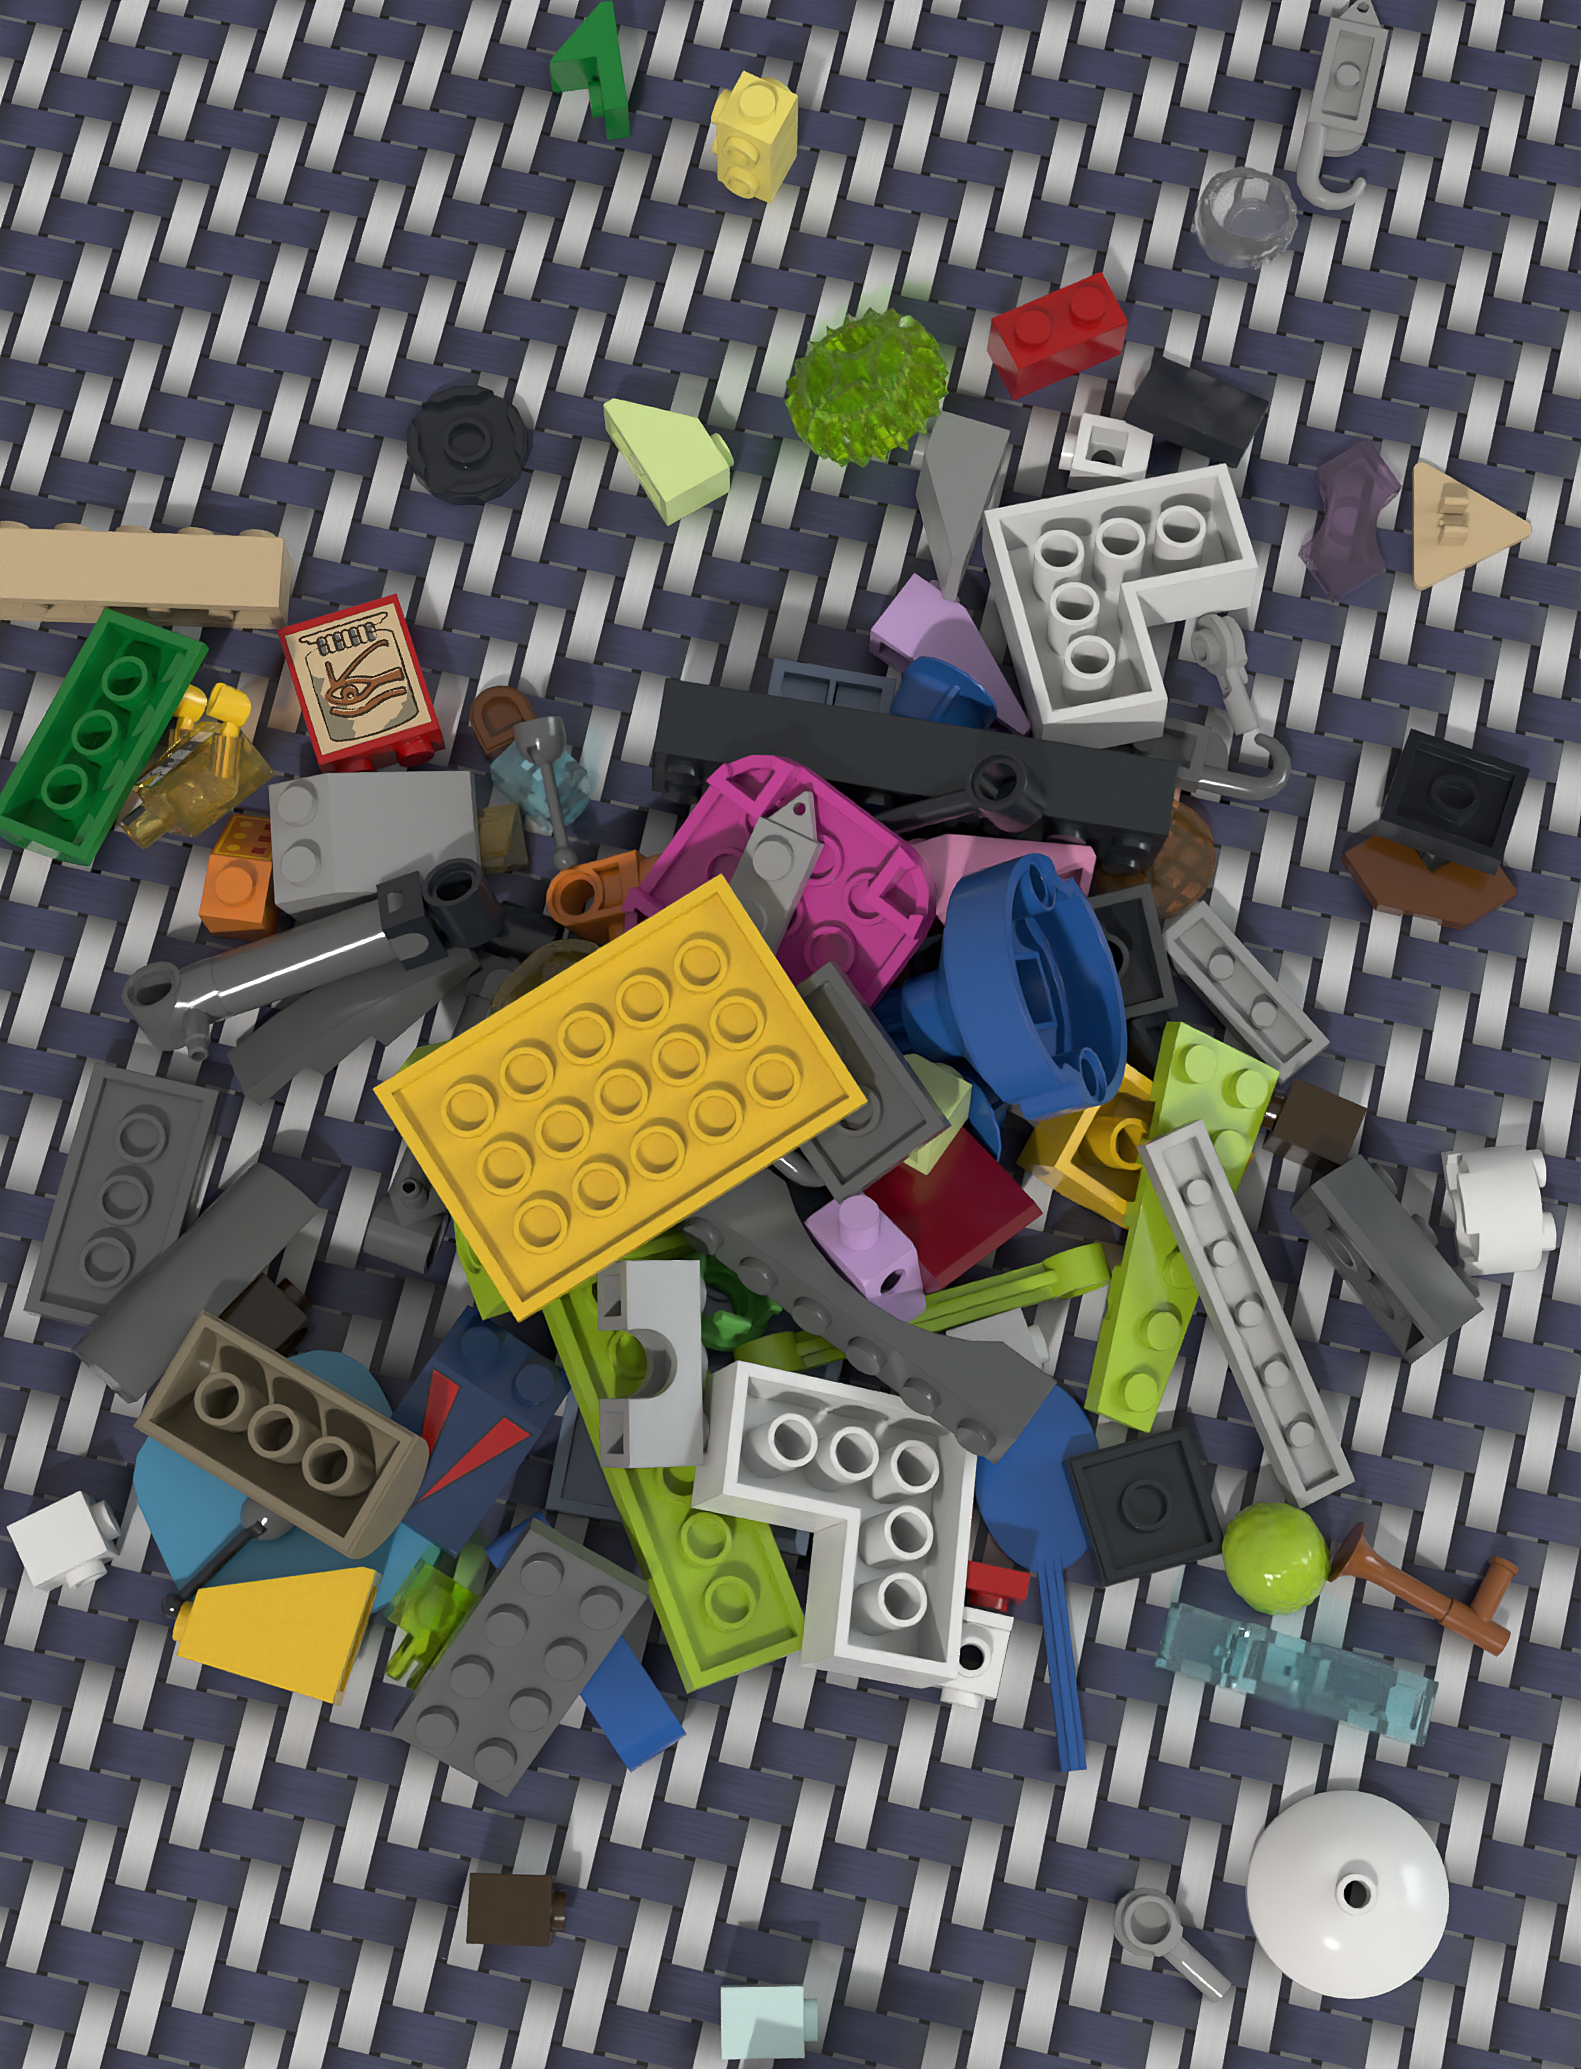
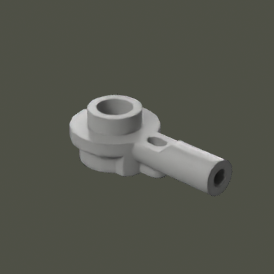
M1209 614L1200 617L1196 623L1195 632L1191 636L1193 656L1200 666L1206 667L1210 673L1217 676L1223 693V701L1235 735L1238 736L1259 728L1244 686L1248 682L1247 673L1244 668L1248 657L1245 652V640L1242 630L1231 616L1219 617L1216 614Z
M1142 1887L1130 1890L1120 1898L1113 1912L1112 1926L1115 1937L1124 1949L1136 1956L1149 1958L1163 1956L1213 2003L1219 2001L1226 1994L1232 1983L1182 1937L1183 1927L1180 1925L1181 1920L1178 1909L1168 1895L1158 1889Z

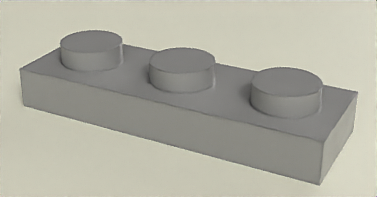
M1204 900L1162 933L1168 963L1251 1057L1280 1071L1276 1082L1278 1087L1328 1046L1330 1041Z

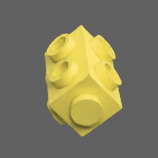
M743 71L732 91L728 89L722 91L711 116V123L716 125V136L712 146V153L717 155V177L734 194L747 199L756 197L771 204L797 157L798 95L792 93L786 85L774 78H759Z

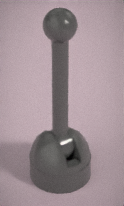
M550 716L524 721L512 727L516 746L521 757L539 766L541 769L557 848L552 860L554 866L562 871L577 865L578 862L576 851L569 847L552 765L561 757L566 748L563 718L561 716Z

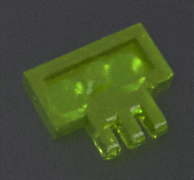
M420 1557L382 1613L388 1620L408 1632L385 1668V1674L395 1681H399L407 1673L413 1662L417 1661L418 1664L409 1676L406 1684L409 1690L414 1691L479 1595Z

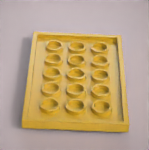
M722 873L373 1088L518 1323L867 1105L868 1102Z

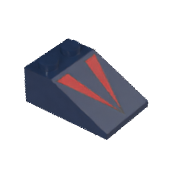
M469 1305L465 1307L389 1418L426 1440L429 1448L428 1464L422 1484L401 1522L453 1558L459 1555L571 1389L565 1370L490 1319L482 1320L480 1312Z

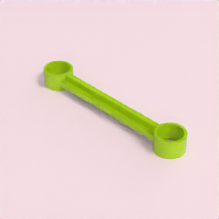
M1102 1243L1076 1247L1051 1256L1037 1264L925 1295L926 1310L909 1323L930 1332L938 1333L1019 1307L1024 1308L1049 1300L1061 1301L1090 1293L1109 1285L1112 1272ZM805 1330L796 1333L794 1331H787L765 1336L740 1345L732 1351L735 1362L739 1360L797 1374L847 1359L844 1352L821 1335H813Z

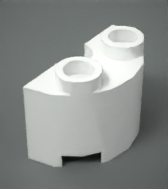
M1523 1144L1441 1152L1447 1196H1450L1455 1213V1231L1453 1235L1458 1266L1469 1276L1536 1270L1541 1261L1542 1251H1551L1556 1247L1554 1218L1550 1212H1542L1539 1187H1544L1546 1184V1165L1541 1150H1526Z

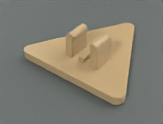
M1419 462L1414 466L1412 470V584L1416 589L1425 590L1527 539L1531 534V524L1425 462Z

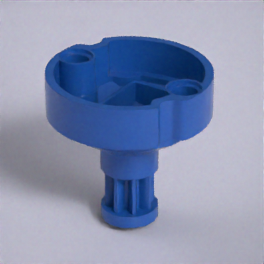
M1040 853L1020 856L964 875L956 883L949 898L939 968L912 976L904 981L902 987L887 991L872 1011L903 1056L916 1053L932 1063H944L965 1057L1003 1102L1006 1101L1013 1105L1019 1104L1024 1117L1034 1122L1045 1121L1108 1103L1118 1092L1125 1073L1127 1059L1125 1008L1117 970L1108 942L1094 910L1078 884L1072 877L1062 880L1056 873L1055 866L1050 857Z

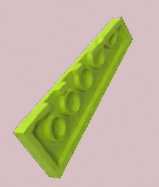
M1167 1021L1149 1101L1155 1102L1148 1139L1141 1138L1140 1144L1189 1121L1202 1119L1235 1196L1280 1071L1183 1022ZM1138 1152L1136 1163L1142 1165L1136 1198L1135 1202H1127L1123 1226L1129 1227L1122 1262L1114 1265L1107 1297L1108 1310L1102 1320L1084 1408L1130 1429L1149 1434L1199 1298V1293Z

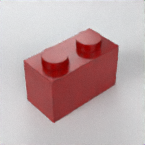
M1099 272L991 318L987 352L1014 401L1121 355L1128 320L1103 273Z

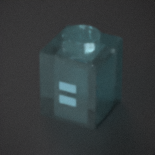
M514 741L489 766L494 787L545 833L549 834L553 828L541 769L539 766L521 757ZM564 751L561 757L552 765L566 826L572 823L586 808L590 800L587 794L591 790L588 771Z

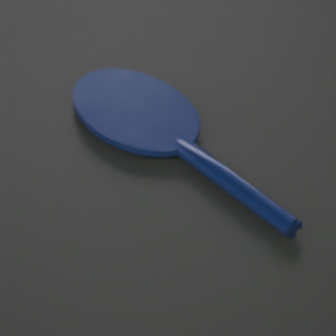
M1055 1384L1020 1436L996 1465L984 1456H977L974 1492L982 1520L999 1549L1018 1566L1037 1573L1060 1771L1074 1772L1087 1770L1063 1570L1074 1564L1087 1550V1544L1061 1462L1067 1458L1099 1450L1094 1431L1083 1410L1066 1391Z

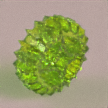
M870 307L860 320L847 313L844 325L839 328L833 329L826 325V336L819 342L807 341L809 355L793 361L797 375L786 381L790 396L785 401V404L788 407V414L794 423V430L816 455H820L823 460L830 458L831 461L836 462L840 467L845 466L852 460L853 463L864 468L874 455L876 458L887 463L890 450L896 447L909 451L908 439L915 433L928 435L925 420L941 415L938 400L949 394L946 380L944 379L949 372L946 368V361L939 352V344L930 332H926L919 321L915 320L911 315L903 317L893 308H890L881 315Z

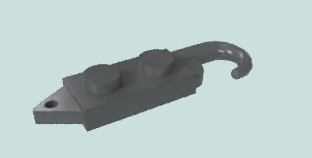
M1166 716L1162 737L1103 748V750L1177 761L1179 763L1175 788L1196 793V790L1199 789L1244 801H1263L1275 796L1287 785L1291 775V758L1286 748L1271 736L1259 733L1255 736L1254 741L1271 754L1274 762L1273 769L1265 777H1251L1227 771L1229 759L1227 746L1222 737L1212 731V727Z

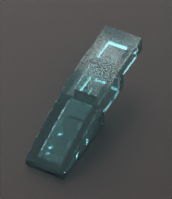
M1171 1602L1154 1666L1257 1700L1416 1747H1424L1439 1686L1437 1681L1324 1643H1311L1254 1623L1239 1622L1182 1602Z

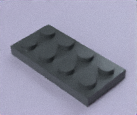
M95 1062L23 1310L26 1313L91 1329L186 1231L223 1099L220 1091Z
M532 1517L395 1717L391 1734L499 1794L508 1797L647 1599L649 1583Z

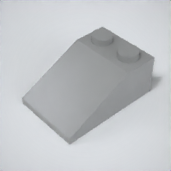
M471 771L325 773L268 785L275 905L301 924L378 899L376 885L418 870L425 880L428 873L437 865L450 859L460 857L472 859L481 867L475 778Z

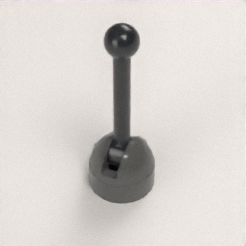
M247 1497L242 1504L240 1512L243 1529L179 1592L168 1593L163 1598L161 1609L164 1615L171 1619H177L183 1603L189 1601L197 1593L198 1589H201L251 1539L255 1538L262 1541L275 1540L286 1534L294 1524Z

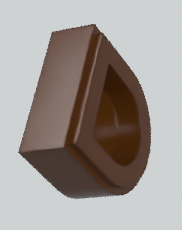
M503 685L493 686L482 691L474 699L470 708L471 727L487 761L517 748L512 728L514 725L537 719L527 698L519 690Z

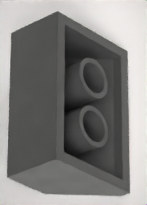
M1360 1154L1310 1186L1291 1209L1290 1213L1411 1365L1484 1310V1308L1476 1300L1480 1293L1471 1277L1457 1265L1451 1268L1435 1248L1439 1242L1428 1223L1417 1214L1410 1216L1395 1198L1398 1190L1390 1175L1377 1163L1369 1165Z

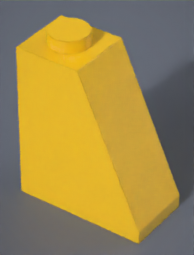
M362 1566L198 1589L194 1603L185 1601L177 1616L172 1636L174 1641L180 1642L176 1655L341 1706L383 1575L376 1570Z

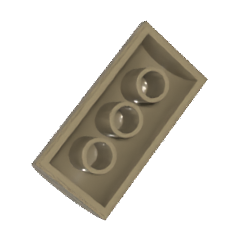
M202 1309L133 1425L136 1429L351 1559H361L374 1552L397 1528L419 1491L429 1458L428 1444L422 1437Z

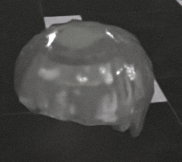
M1240 166L1226 172H1219L1211 178L1196 205L1193 217L1194 234L1197 236L1199 245L1206 251L1210 260L1219 265L1237 270L1250 268L1255 271L1261 265H1269L1278 257L1283 256L1285 249L1292 243L1293 235L1298 227V219L1296 218L1297 206L1292 200L1291 191L1285 181L1267 172Z

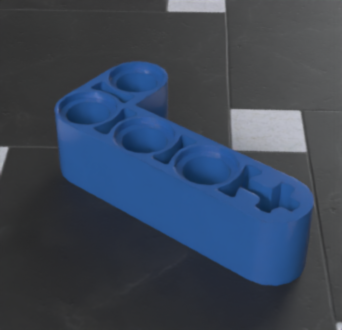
M541 1510L484 1547L485 1552L496 1569L532 1517L550 1526ZM621 1634L579 1695L626 1767L632 1773L687 1734Z

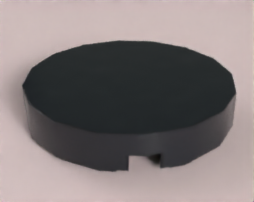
M479 385L453 386L433 394L422 404L423 409L416 415L415 420L412 418L407 429L408 460L417 481L434 497L454 505H481L503 496L519 481L528 461L527 429L518 409L508 400L506 402L501 397L494 395L492 390Z

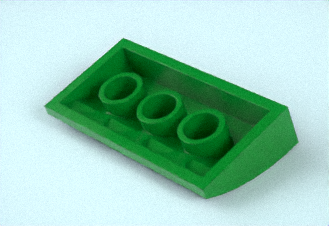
M104 608L0 794V836L8 843L67 863L90 866L209 650L207 645L195 639Z

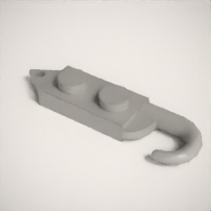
M1357 0L1339 18H1330L1296 167L1297 186L1305 199L1312 205L1325 210H1341L1353 205L1362 196L1366 186V180L1359 177L1346 192L1333 193L1326 190L1320 184L1319 174L1323 156L1340 157L1350 155L1359 150L1366 135L1389 31L1381 28L1371 0Z
M804 791L769 818L759 816L729 884L774 956L778 951L825 845L817 841L813 793L810 791ZM801 803L806 807L803 815H800L797 811L798 805Z

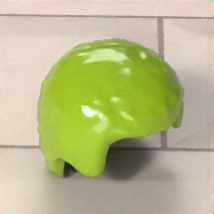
M1258 1502L1237 1512L1232 1521L1227 1524L1222 1543V1562L1226 1575L1236 1593L1259 1612L1273 1616L1298 1612L1303 1606L1310 1605L1321 1594L1331 1571V1555L1325 1539L1310 1515L1303 1510L1286 1503Z

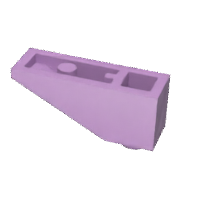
M914 573L872 627L869 652L901 674L913 659L920 656L935 657L956 666L982 685L995 702L998 713L995 721L986 729L987 731L1029 737L1031 724L966 608L960 604L959 597L957 596L955 602L944 599L939 581L931 580L928 583Z

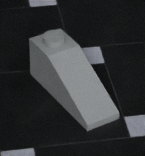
M940 410L932 433L920 432L913 452L911 467L921 469L915 495L941 593L944 599L955 602L983 524L984 511L988 510L1001 473L1011 431Z

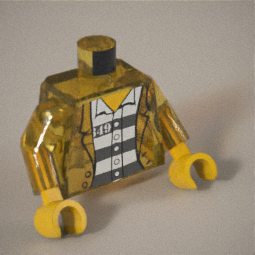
M216 683L207 703V697L204 692L198 687L189 685L173 716L178 717L176 729L169 730L167 752L139 776L133 787V790L143 803L120 821V825L128 837L142 850L145 851L166 832L188 838L198 836L276 775L240 729L245 724L251 711L250 700L241 690L224 683ZM205 708L206 715L224 722L219 723L200 721L196 726H194L195 723L203 715Z

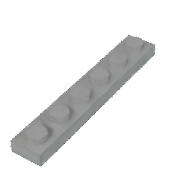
M1203 1120L1189 1121L1136 1146L1288 1505L1301 1509L1355 1482Z

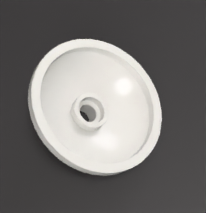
M1349 1790L1329 1791L1306 1797L1283 1810L1272 1820L1258 1839L1248 1864L1245 1896L1247 1912L1253 1932L1265 1954L1274 1965L1294 1982L1311 1991L1346 1999L1368 1998L1389 1992L1410 1980L1425 1966L1437 1949L1443 1936L1449 1910V1890L1441 1856L1423 1827L1406 1811L1384 1798L1369 1793ZM1354 1880L1360 1882L1366 1890V1899L1357 1908L1349 1906L1344 1899L1346 1885Z

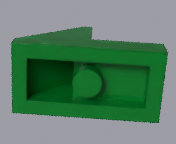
M604 1L597 5L550 60L549 67L552 90L554 92L588 89L592 119L604 117L607 140L630 137V125L613 1Z

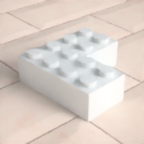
M1226 463L986 510L983 515L982 553L1028 720L1031 724L1033 738L1103 749L1162 737L1168 698L1147 627L1251 607L1258 564Z
M739 1360L707 1376L703 1412L709 1424V1438L707 1445L703 1449L704 1465L696 1466L691 1508L814 1533L800 1666L920 1689L956 1680L958 1677L977 1455L964 1449L956 1440L955 1435L933 1418L918 1414L910 1409L900 1396Z

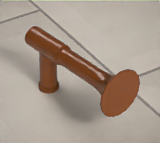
M1360 1521L1347 1534L1333 1558L1327 1581L1332 1583L1338 1577L1343 1576L1366 1579L1437 1619L1439 1624L1497 1657L1504 1650L1509 1641L1511 1631L1492 1621L1513 1576H1516L1519 1571L1516 1565L1501 1557L1492 1556L1489 1561L1490 1567L1470 1607L1453 1597L1448 1598L1378 1555L1366 1540L1364 1522Z

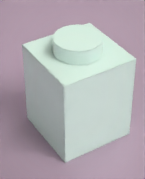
M803 1984L721 1985V2060L805 2058L804 2042H818L817 1999H804Z

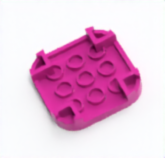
M750 755L729 764L724 763L706 780L710 784L709 788L641 885L630 888L620 910L625 912L624 933L721 873L727 883L730 884L759 816L769 818L804 791H810L813 793L817 841L825 845L775 957L794 987L798 986L829 961L838 962L869 1008L873 1011L926 938L936 916L937 888L929 865L909 843L810 768L788 757ZM801 803L798 805L797 811L800 815H803L806 807Z

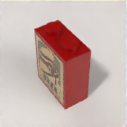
M397 593L277 630L322 774L375 772V770L399 764L401 767H413L431 760L435 756L434 752L446 749Z

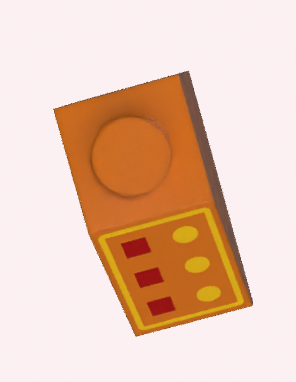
M232 813L209 856L199 917L212 936L256 941L277 933L281 908L275 905L270 818Z

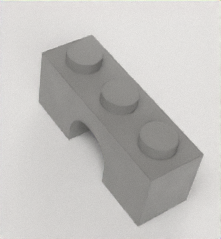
M700 1260L617 1261L597 1274L598 1331L620 1330L636 1337L642 1344L647 1356V1372L641 1386L634 1393L622 1398L599 1399L600 1467L651 1468L704 1465L703 1449L707 1445L709 1438V1424L703 1412L702 1381L707 1373L708 1359L705 1347L701 1343V1313L706 1304V1287L704 1280L700 1276Z

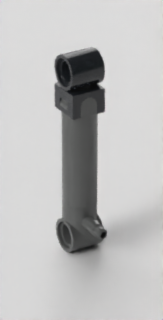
M461 857L450 859L437 865L428 873L425 880L417 870L377 884L378 899L179 968L169 962L150 963L138 969L128 978L123 986L121 997L125 1007L153 1046L164 1051L177 1050L186 1046L189 1058L200 1062L209 1056V1045L211 1043L210 1024L396 960H400L405 970L408 971L448 957L446 938L455 947L466 949L478 947L490 941L499 933L504 924L505 913L477 862Z
M504 900L501 903L505 913L504 924L499 933L486 942L484 950H480L478 954L481 966L469 976L464 989L467 999L451 1039L456 1038L543 984V980L548 977L557 958L565 927L557 923L551 916ZM408 1145L389 1191L385 1192L372 1215L366 1232L363 1250L370 1255L416 1272L427 1274L442 1245L447 1229L449 1211Z

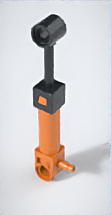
M1004 748L991 749L980 754L970 764L965 775L964 789L870 815L895 834L976 813L979 818L987 817L998 829L1007 832H1018L1033 826L1042 817L1047 806V791L1043 781L1015 752ZM1017 781L1014 791L1008 797L996 800L998 791L1004 784ZM632 850L589 863L574 865L560 871L551 881L547 890L546 906L549 914L557 923L586 942L592 944L611 942L624 934L625 912L620 910L630 888L641 885L662 853L645 857L638 850ZM591 897H594L591 907L582 914L585 903Z

